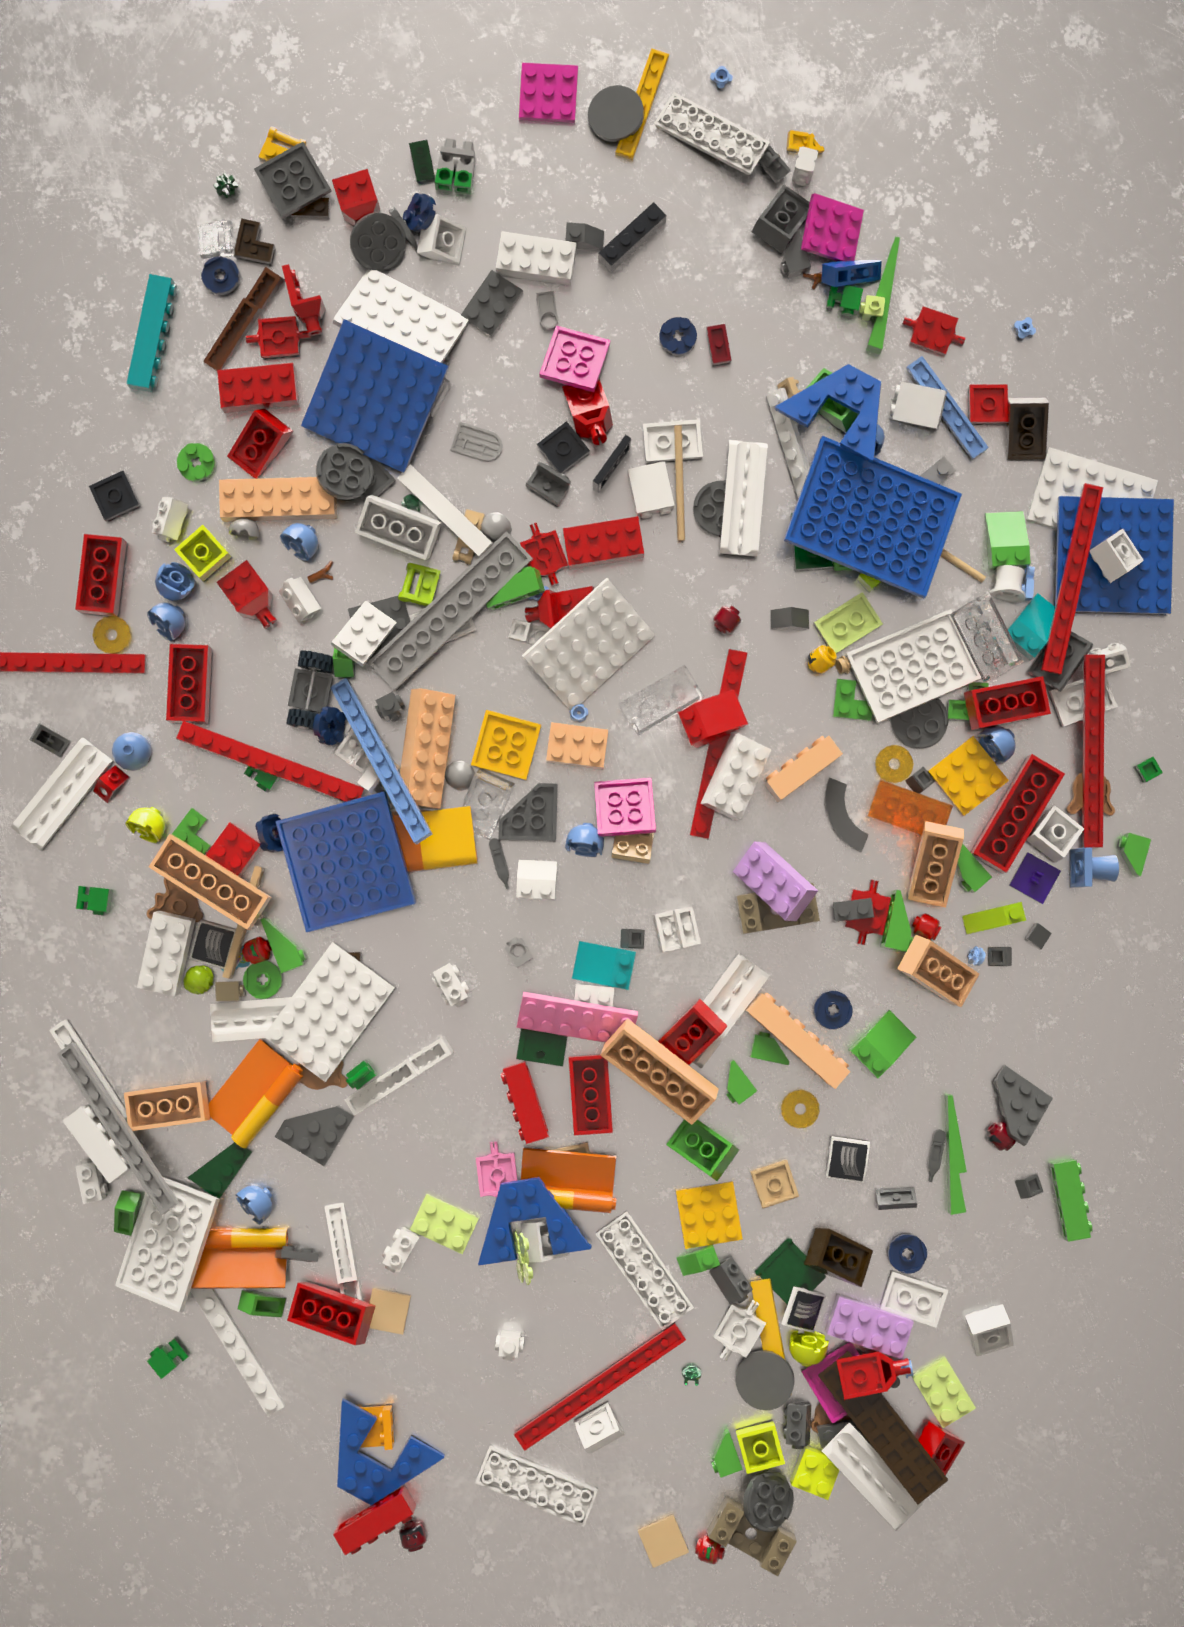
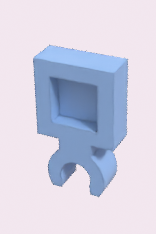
M1032 566L1025 568L1024 582L1022 584V591L1026 595L1025 601L1033 599L1035 567Z

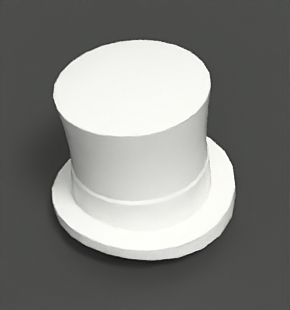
M1012 565L997 567L996 584L994 589L989 591V595L1013 603L1025 601L1026 595L1022 591L1025 570Z

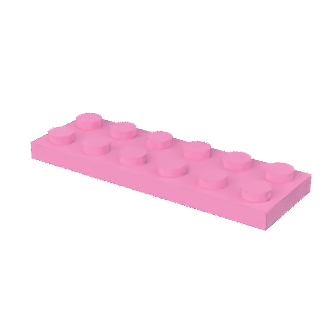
M523 992L516 1028L606 1043L627 1018L636 1025L638 1011Z

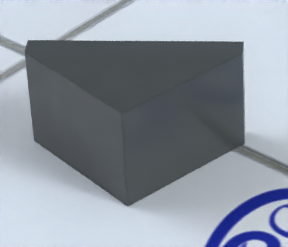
M795 607L771 610V629H809V610Z
M40 723L29 739L61 757L70 742L65 737Z

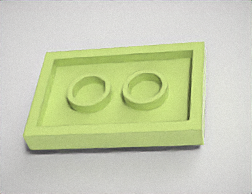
M862 592L815 621L814 625L826 644L837 654L882 626L883 623Z
M426 1194L410 1230L463 1254L479 1218Z
M945 1356L914 1374V1376H911L942 1428L976 1409Z

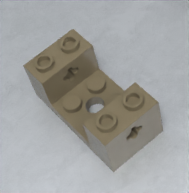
M756 893L735 896L741 934L820 921L816 895L797 921H785L779 914H773L771 907Z
M725 1496L707 1529L708 1537L724 1547L727 1544L732 1545L758 1560L760 1567L779 1576L797 1542L794 1533L779 1526L778 1530L773 1532L755 1529L756 1535L752 1538L745 1535L746 1530L754 1527L747 1521L743 1505Z

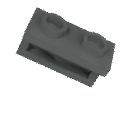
M538 462L535 471L526 482V487L558 506L569 490L571 481L565 474H559L554 471L549 464Z

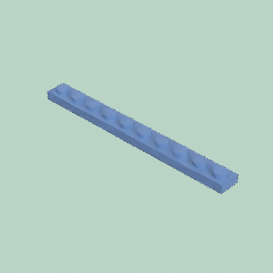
M344 678L333 685L331 690L410 837L417 845L433 834L350 681Z

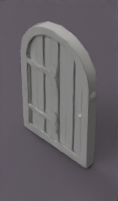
M459 422L451 451L480 461L489 462L500 456L503 444L501 438L496 433Z

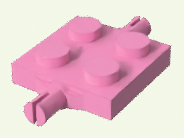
M494 1141V1146L493 1142H489L491 1154L476 1157L480 1197L493 1196L497 1198L501 1183L518 1180L515 1153H499L498 1141Z

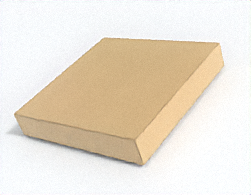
M787 1159L750 1171L762 1209L799 1197Z
M373 1288L370 1304L376 1307L370 1328L403 1335L411 1295Z
M674 1514L638 1529L639 1536L653 1568L689 1553Z

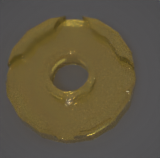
M108 616L97 622L92 636L98 649L107 654H117L128 647L131 642L132 633L126 621L116 616ZM111 630L117 632V637L114 640H109L107 637L108 632Z
M898 745L885 747L878 753L875 760L877 774L881 779L889 783H899L908 778L914 765L909 751ZM891 759L898 760V769L890 768L889 761Z
M794 1090L788 1093L781 1105V1114L784 1120L795 1128L811 1126L817 1120L820 1112L816 1097L805 1090ZM801 1103L805 1105L806 1110L803 1114L799 1115L795 1112V1106Z

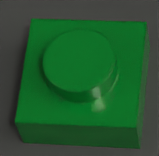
M1154 756L1135 766L1145 783L1163 773Z

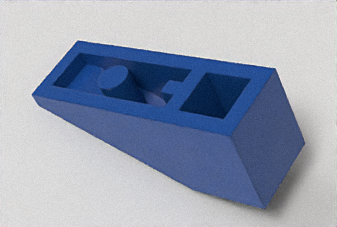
M865 260L823 263L822 283L838 287L881 280L882 261Z

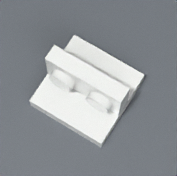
M608 1402L574 1421L587 1453H593L625 1435Z

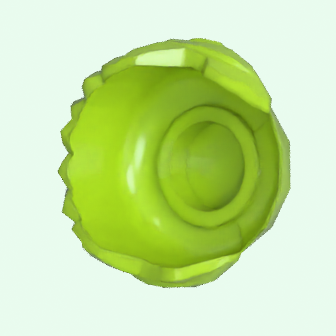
M205 965L190 967L183 979L184 988L193 994H204L213 986L214 975L212 970Z

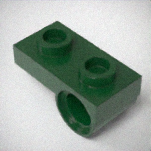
M428 140L409 143L416 180L422 181L435 178Z

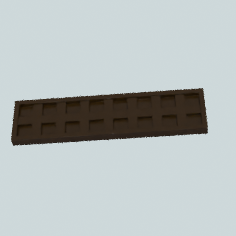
M847 1351L838 1359L852 1357V1355ZM836 1361L818 1374L822 1382L917 1505L948 1481V1478L882 1393L844 1400Z

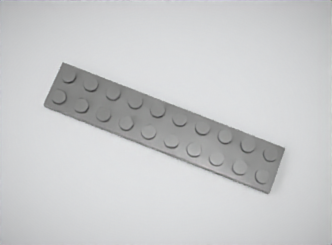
M506 531L385 645L368 664L395 691L479 612L515 574L521 572V569L525 568L533 558Z

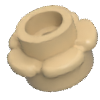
M845 656L839 657L835 664L837 671L840 674L845 672L848 674L851 668L849 660Z

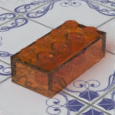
M879 780L865 818L922 837L925 821L947 825L953 805Z

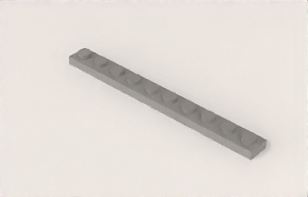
M75 1042L70 1043L57 1054L160 1214H166L179 1204L178 1200Z

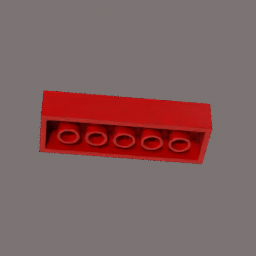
M1033 754L1027 756L976 842L971 854L1000 873H1007L1065 773Z

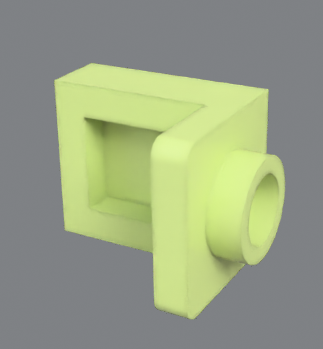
M866 295L864 302L860 303L859 313L862 314V320L869 321L871 316L882 317L885 298Z

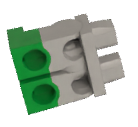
M446 139L444 147L441 146L435 177L436 190L452 192L454 181V191L456 193L472 194L476 159L473 142L464 141L463 148L458 149L456 148V140Z

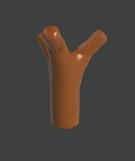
M822 272L803 274V277L814 279L812 289H815L817 284L822 281Z
M329 561L320 571L307 576L309 582L312 583L322 578L332 580L333 576L326 573L330 570L333 561Z

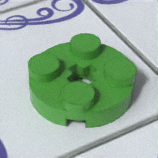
M200 443L187 444L177 457L178 470L184 478L192 482L208 479L216 467L212 451ZM199 458L201 465L193 467L192 460Z
M270 961L250 965L243 976L245 989L249 994L258 999H267L276 995L283 981L279 967ZM262 974H265V977L268 978V982H265V985H261V982L258 981Z

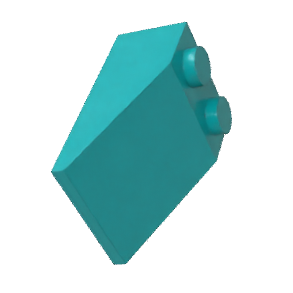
M1037 593L1001 637L1031 661L1048 642L1055 607Z
M579 941L572 979L629 990L636 952Z

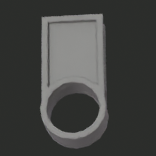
M554 291L536 293L540 325L543 330L553 331L558 326ZM552 315L556 318V323L551 327H547L542 323L543 317Z

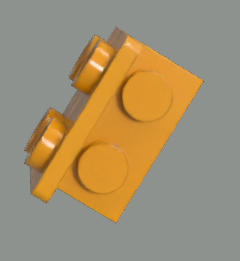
M392 1405L360 1407L377 1417L360 1448L384 1446L385 1450H392L394 1447Z

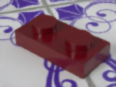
M720 324L706 327L712 365L730 363L732 359L726 325Z

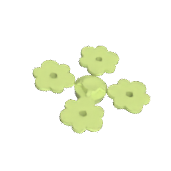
M514 1231L512 1234L519 1258L516 1264L518 1279L523 1283L525 1278L526 1285H530L531 1279H533V1271L531 1267H528L529 1255L527 1250H529V1242L522 1233H519V1236H517V1232Z

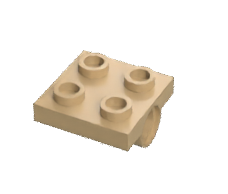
M654 833L615 836L611 858L649 864Z

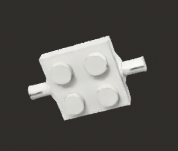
M752 1300L748 1309H743L735 1303H732L713 1336L725 1347L720 1355L721 1359L724 1357L723 1360L727 1361L731 1352L739 1353L747 1358L766 1325L764 1321L757 1318L754 1314L759 1306L758 1302Z

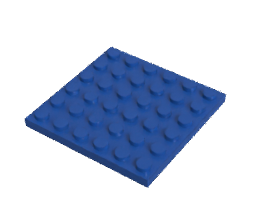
M344 319L301 426L339 444L354 445L365 452L364 455L404 473L410 463L449 366Z
M1077 496L1058 497L1055 607L1080 497ZM1101 497L1090 550L1121 529H1124L1144 561L1110 583L1104 577L1101 568L1093 560L1089 552L1076 612L1171 614L1174 499Z
M386 791L275 821L306 932L416 903Z

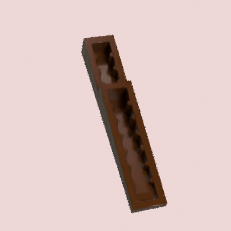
M264 268L247 297L242 299L204 359V363L216 371L223 369L285 279L269 268Z

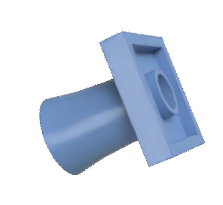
M1092 848L1070 849V888L1092 887V879L1112 882L1117 880L1119 862L1115 855L1092 857Z

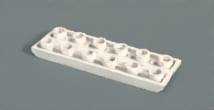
M673 92L654 123L660 130L747 175L752 174L770 145L769 141Z
M729 441L720 553L758 557L767 458V444Z
M81 738L13 822L11 828L42 851L113 760L85 738Z
M740 953L737 954L703 1000L727 1025V1028L693 1061L700 1068L705 1065L770 976Z
M292 997L210 1004L212 1042L265 1038L264 1034Z
M627 1211L595 1233L662 1330L694 1308Z
M850 1423L822 1450L828 1459L895 1531L923 1504L922 1501L917 1505L876 1450Z
M489 1446L475 1482L583 1527L598 1492V1489L592 1485L495 1446Z

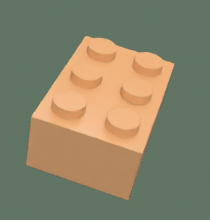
M551 722L546 762L603 770L608 730Z

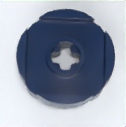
M415 193L413 195L412 201L403 213V220L406 221V225L410 230L419 233V230H426L431 225L436 213L433 210V204L436 205L434 198L424 193Z
M215 256L205 262L201 272V279L210 292L218 296L232 292L239 285L240 272L233 260L222 256ZM219 271L226 273L222 280L216 279L218 276L217 272Z
M674 317L667 320L661 326L659 341L665 351L674 356H683L688 354L695 346L697 331L688 318ZM676 332L683 334L680 341L677 338H673Z
M323 707L320 709L322 710L321 713L316 714L314 718L313 732L315 736H318L319 743L335 745L344 739L346 716L344 712H341L336 707Z
M278 814L266 815L255 825L260 847L263 851L271 853L283 851L275 822L281 820Z
M828 991L822 993L816 999L813 1011L815 1019L821 1026L827 1029H838L850 1021L853 1007L845 994L839 991ZM834 1004L836 1009H838V1013H834L831 1016L828 1007H832Z
M901 1234L889 1243L888 1259L891 1265L898 1271L905 1274L915 1273L923 1267L927 1259V1248L924 1242L917 1236ZM906 1248L913 1252L909 1259L906 1256H902Z

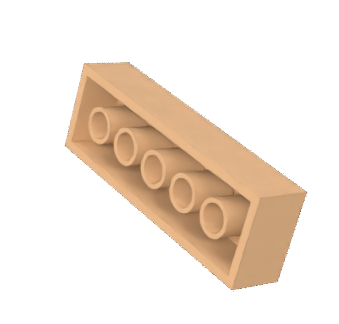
M317 477L219 480L220 518L223 522H234L241 518H248L253 521L337 519V498L323 490Z
M423 688L411 689L400 775L418 807L440 809L456 695Z
M169 834L149 865V868L247 930L252 929L272 898Z
M759 993L745 1011L831 1088L836 1089L850 1073L847 1069L849 1065L839 1057L836 1059L833 1056L835 1052L827 1045L821 1046L818 1043L820 1039L810 1031L808 1033L804 1031L805 1026L798 1019L792 1020L789 1017L791 1013L783 1006H776L774 1004L776 1000L770 994Z
M628 1018L603 1046L600 1054L602 1057L691 1125L716 1100L719 1088Z

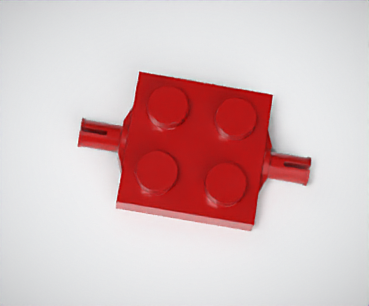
M925 306L922 307L916 321L905 317L902 325L913 328L910 344L942 355H946L952 341L963 345L966 337L955 334V327L959 318Z
M296 316L258 319L259 329L257 335H246L247 344H259L261 358L299 355L300 339L311 338V336H308L307 331L298 330Z
M534 523V527L531 524L529 526L533 536L526 541L520 542V546L533 558L528 567L531 566L539 570L541 576H548L551 586H554L553 579L557 585L559 582L555 573L569 566L556 530L540 533L537 523Z
M871 880L869 891L853 889L851 900L872 898L874 918L846 921L845 927L860 932L857 944H861L863 937L862 945H865L867 934L883 935L891 897L876 893L879 881H875L873 888L874 880Z

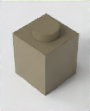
M241 981L215 982L216 1001H240L245 996V987Z

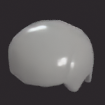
M498 512L488 514L481 524L482 533L493 543L506 531L509 534L512 531L510 521Z
M237 519L229 526L230 535H237L238 538H241L242 534H246L249 540L259 538L258 526L251 519Z
M460 760L454 761L447 766L445 779L452 788L463 791L469 789L474 784L476 778L475 771L468 763Z

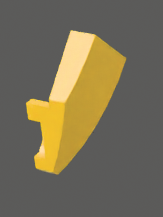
M794 130L788 132L787 151L799 152L800 147L803 146L815 149L818 153H823L824 147L818 144L813 133L809 135L808 133Z

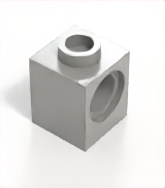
M515 937L506 943L508 947L505 950L517 968L534 958L522 938L517 940ZM521 946L524 949L521 957L514 956V947Z

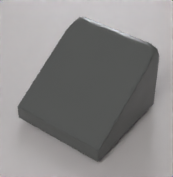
M924 766L906 780V783L916 795H919L935 782Z
M1035 923L1025 939L1042 949L1052 933L1039 923Z
M621 929L620 947L644 949L645 930Z
M988 947L989 966H1012V948Z
M1037 1173L1015 1180L1021 1199L1031 1198L1044 1192Z

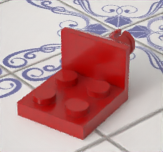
M368 169L332 179L346 222L355 225L365 215L380 211Z
M289 264L283 265L282 270L291 306L296 317L306 324L308 336L322 333L319 320L322 319L326 309L321 296L303 299L300 288H297L300 287V283L295 269L291 270Z
M598 379L594 392L569 385L562 386L577 435L586 438L592 437V442L595 445H600L598 438H600L602 444L607 441L605 433L613 426V422L600 379Z
M248 560L216 582L242 617L257 618L264 629L270 627L266 618L272 624L277 621L269 610L271 608L272 593Z
M589 586L560 592L545 590L537 606L525 608V613L529 614L525 615L526 621L529 623L540 620L552 628L595 588Z
M879 1351L836 1360L844 1400L887 1392L896 1381V1377L911 1374L910 1367L901 1369L902 1366L909 1365L908 1358L893 1361Z

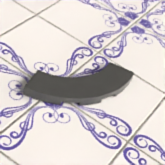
M829 777L825 790V805L829 822L838 836L847 845L862 852L869 834L860 830L847 813L845 807L847 784Z

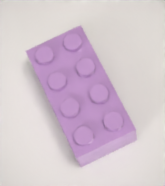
M754 841L733 871L785 921H797L818 892L812 884L766 842Z
M837 1294L825 1332L836 1338L902 1359L914 1321L887 1312L879 1307Z

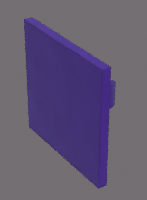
M1027 852L1009 886L1043 904L1061 870Z

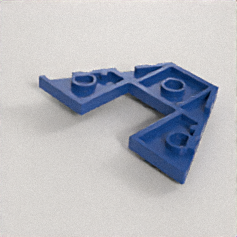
M847 364L775 407L777 412L807 428L828 398L858 413V417L841 440L840 446L874 463L881 393L880 380Z
M540 1177L501 1183L478 1266L517 1259L510 1222L546 1217L553 1255L590 1250L592 1245L583 1237L580 1229L573 1224L570 1216L564 1208L560 1207L554 1199V1195L547 1190Z
M343 1398L341 1405L338 1488L369 1505H373L444 1459L443 1453L412 1436L408 1439L391 1469L362 1454L358 1450L377 1417Z

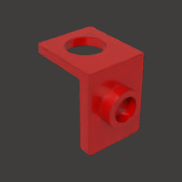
M114 765L98 779L93 792L108 803L114 791L125 783L129 776ZM100 787H102L103 789H105V791L107 792V795H104V794L100 791Z

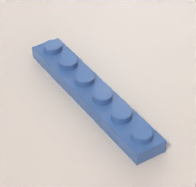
M923 356L906 367L918 385L947 391ZM947 391L941 418L973 460L989 447Z

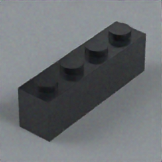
M653 202L598 252V260L612 273L666 223L667 215Z

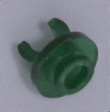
M409 494L403 497L404 500L401 501L402 506H406L405 508L410 509L411 506H416L417 511H420L418 503L420 499L417 496Z
M694 1365L685 1367L682 1370L684 1384L688 1385V1380L695 1381V1386H698L702 1374L701 1370Z

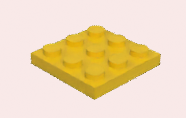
M486 710L471 766L527 780L542 725Z
M974 736L928 771L962 816L968 814L1009 781Z
M733 1181L676 1190L685 1249L743 1240Z

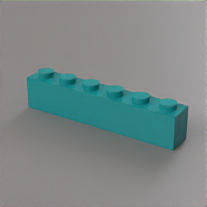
M149 274L126 383L130 389L152 393L153 387L156 388L158 377L156 373L157 369L161 367V351H164L165 348L164 334L169 329L168 315L172 314V296H175L177 291V285H175L172 278Z

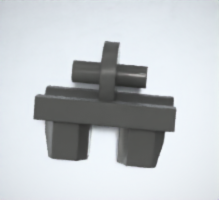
M769 145L758 163L777 183L791 169Z

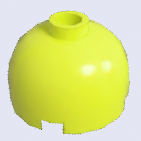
M154 807L150 809H136L125 823L132 833L137 831L141 834L139 836L141 839L151 843L159 842L165 831V822L160 815L161 812Z
M799 1330L791 1333L789 1350L792 1357L798 1363L809 1367L823 1361L829 1341L825 1340L823 1334L816 1331H804V1333L798 1334Z

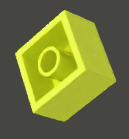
M201 525L174 549L202 581H205L231 558V555L204 525Z
M774 1421L736 1430L747 1474L785 1464Z
M807 1445L804 1446V1449H801L790 1478V1483L793 1487L829 1500L840 1470L821 1450Z

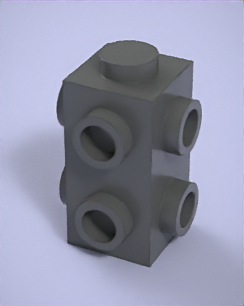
M392 691L375 700L377 703L375 709L381 719L385 718L387 721L395 722L402 718L401 714L404 713L402 708L405 705L399 694L395 696Z
M731 1256L719 1262L720 1265L712 1268L709 1273L729 1304L734 1302L740 1304L748 1298L747 1294L753 1289Z
M790 1403L785 1408L784 1416L787 1419V1427L784 1428V1439H786V1444L792 1445L793 1449H804V1446L810 1445L812 1404Z

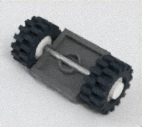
M301 650L297 666L310 669V671L298 668L294 670L288 706L299 709H289L286 724L313 730L314 718L318 713L310 711L321 713L322 710L320 709L327 706L333 675L318 672H332L333 656Z

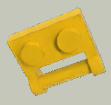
M271 127L258 157L260 160L267 162L288 150L273 143L274 139L292 146L302 141L306 145L307 142L302 139L297 140Z

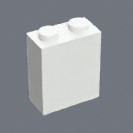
M901 382L900 386L897 385L895 397H897L896 405H892L890 415L893 416L892 419L894 421L939 430L947 391Z
M665 461L627 470L635 511L638 517L641 516L642 519L653 516L652 514L658 512L661 515L668 514L674 509L675 505Z

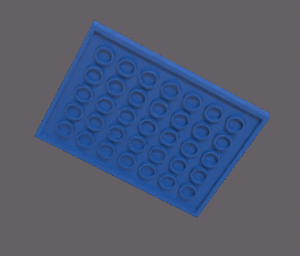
M822 436L783 541L924 599L930 588L962 494L874 457V463H871L841 447L839 442Z

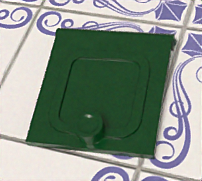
M521 1028L516 1059L563 1067L568 1036Z
M789 1237L755 1271V1274L762 1279H771L772 1290L787 1305L793 1287L813 1291L827 1277L825 1274L804 1265L806 1255Z

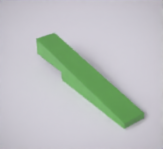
M896 236L876 296L885 298L883 316L876 317L866 350L877 354L882 352L900 241V238Z
M947 1094L945 1095L948 1213L954 1215L966 1212L959 1173H965L967 1170L953 1095Z

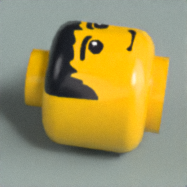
M819 646L808 655L809 668L813 672L825 673L836 664L837 656L835 651L829 646Z

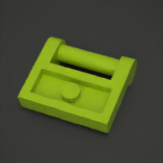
M408 563L406 566L407 574L398 599L403 602L428 606L433 601L441 571ZM414 573H420L415 593L410 594L409 591Z

